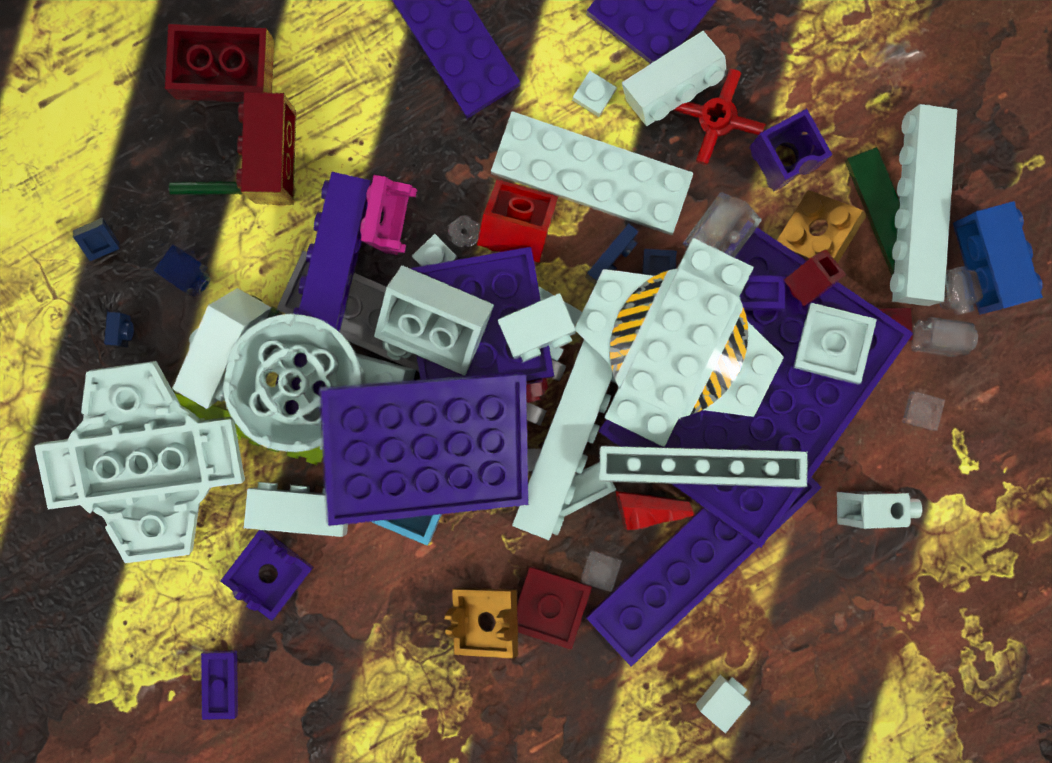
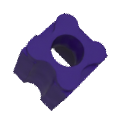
M807 108L761 132L749 147L753 159L757 161L767 179L768 186L773 192L786 186L797 174L807 175L816 170L832 156ZM778 146H787L792 149L796 156L795 164L783 166L775 151Z

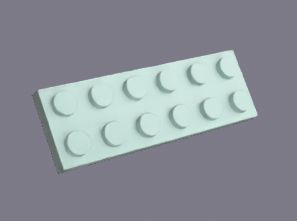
M513 111L510 114L491 169V174L669 235L674 233L694 174Z

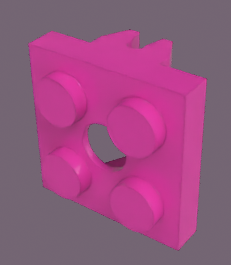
M374 175L372 185L367 190L368 206L366 216L362 219L360 225L361 241L387 254L398 255V253H405L406 245L401 244L400 239L408 198L416 197L417 189L412 188V185L394 182L387 177ZM384 212L383 221L380 224L381 213Z

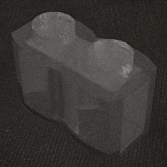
M929 317L926 321L919 320L914 325L911 349L913 352L956 357L958 354L967 355L977 345L978 332L975 330V325L970 322Z

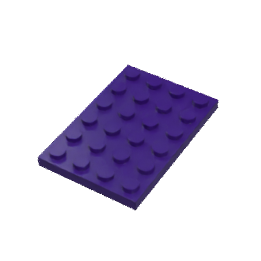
M523 372L319 388L326 522L328 526L528 505L526 374Z

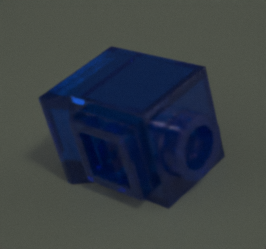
M173 244L154 270L184 293L195 297L197 292L199 294L202 293L211 280L210 274L205 272L208 267Z

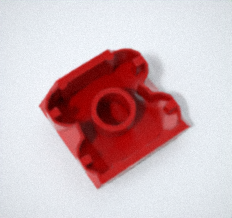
M615 491L621 518L626 530L642 529L659 523L694 516L691 504L686 500Z

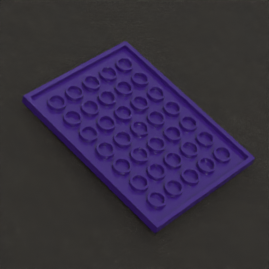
M750 222L727 253L754 267L750 275L785 276L786 279L806 262L805 259ZM785 282L784 311L745 310L747 321L784 356L754 417L701 410L695 414L678 418L665 447L608 419L600 428L599 433L619 447L807 452L808 483L913 335V332L837 282L810 303L877 319L862 381L857 385L795 369L793 366L809 304L803 306L791 294L789 286ZM672 484L759 548L764 545L804 488Z

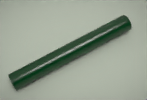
M236 181L169 183L171 195L243 194L241 188L237 187Z

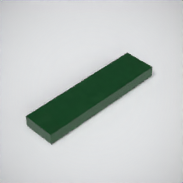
M876 147L846 159L845 163L892 276L895 270V260L893 259L892 251L897 241L898 228L895 227V216L900 209V202L879 150Z

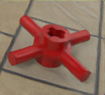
M729 69L719 97L710 99L704 105L688 102L673 109V111L699 118V123L706 132L696 158L698 163L708 165L717 138L727 135L733 129L754 135H759L766 130L767 124L738 116V111L731 102L741 76V72L738 70ZM723 112L725 117H720L717 119L716 122H714L712 117H718L720 113Z

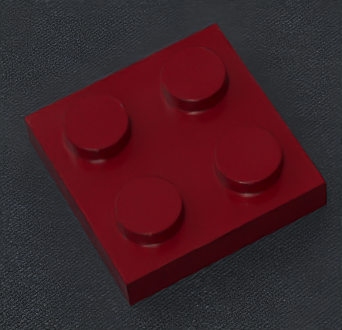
M529 566L517 603L518 633L572 650L592 586Z

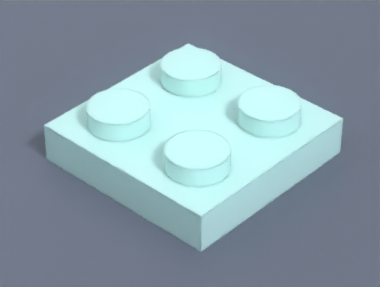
M810 303L793 368L859 385L862 381L877 319Z

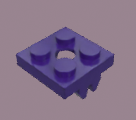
M259 530L220 582L233 591L235 599L246 602L248 609L258 610L273 621L314 567L268 531ZM265 564H271L277 569V578L272 583H265L259 577V570Z

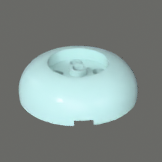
M284 314L257 323L239 338L227 359L223 393L232 419L249 438L267 448L299 452L322 445L320 396L316 395L313 391L314 383L324 381L327 387L362 384V374L353 348L338 330L317 318L305 315ZM298 353H304L307 356L308 361L304 367H297L294 364V357ZM271 372L279 375L278 384L274 387H270L266 383L267 375ZM297 377L302 380L299 384V390L293 389L291 385L292 380ZM290 400H295L299 405L297 413L293 415L288 414L285 410V405Z

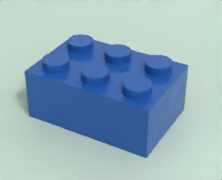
M1014 201L976 211L953 223L979 315L1043 298L1041 293L1043 288L1042 280L1039 274L1035 272L1032 263V246L1025 239L1022 229L1024 224L1021 211L1016 209Z

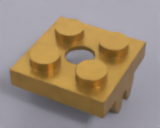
M807 190L777 241L806 261L827 249L838 263L866 218V214L862 209ZM825 220L828 223V228L824 234L819 236L810 234V227L815 221Z
M463 587L452 589L453 607L449 608L444 616L445 620H451V625L445 629V634L450 638H454V655L510 659L518 657L517 590ZM484 612L491 613L495 618V627L492 631H486L480 625V616Z

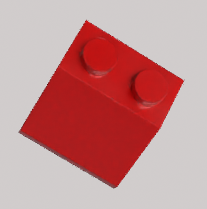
M497 179L483 213L477 246L485 247L495 252L531 247L533 259L539 263L558 196Z

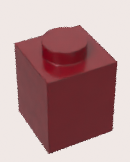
M827 249L807 260L784 281L789 286L791 294L805 306L820 297L844 278L846 274Z

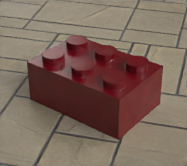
M168 24L165 90L176 100L244 102V92L272 93L275 40L267 28Z
M244 92V103H240L238 107L239 121L243 123V136H238L237 140L238 154L242 156V168H238L236 173L237 187L241 188V192L255 204L294 205L296 109L284 93Z

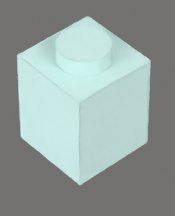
M719 675L696 703V706L703 715L726 733L751 702L744 695L747 689L733 677L727 681L722 675Z

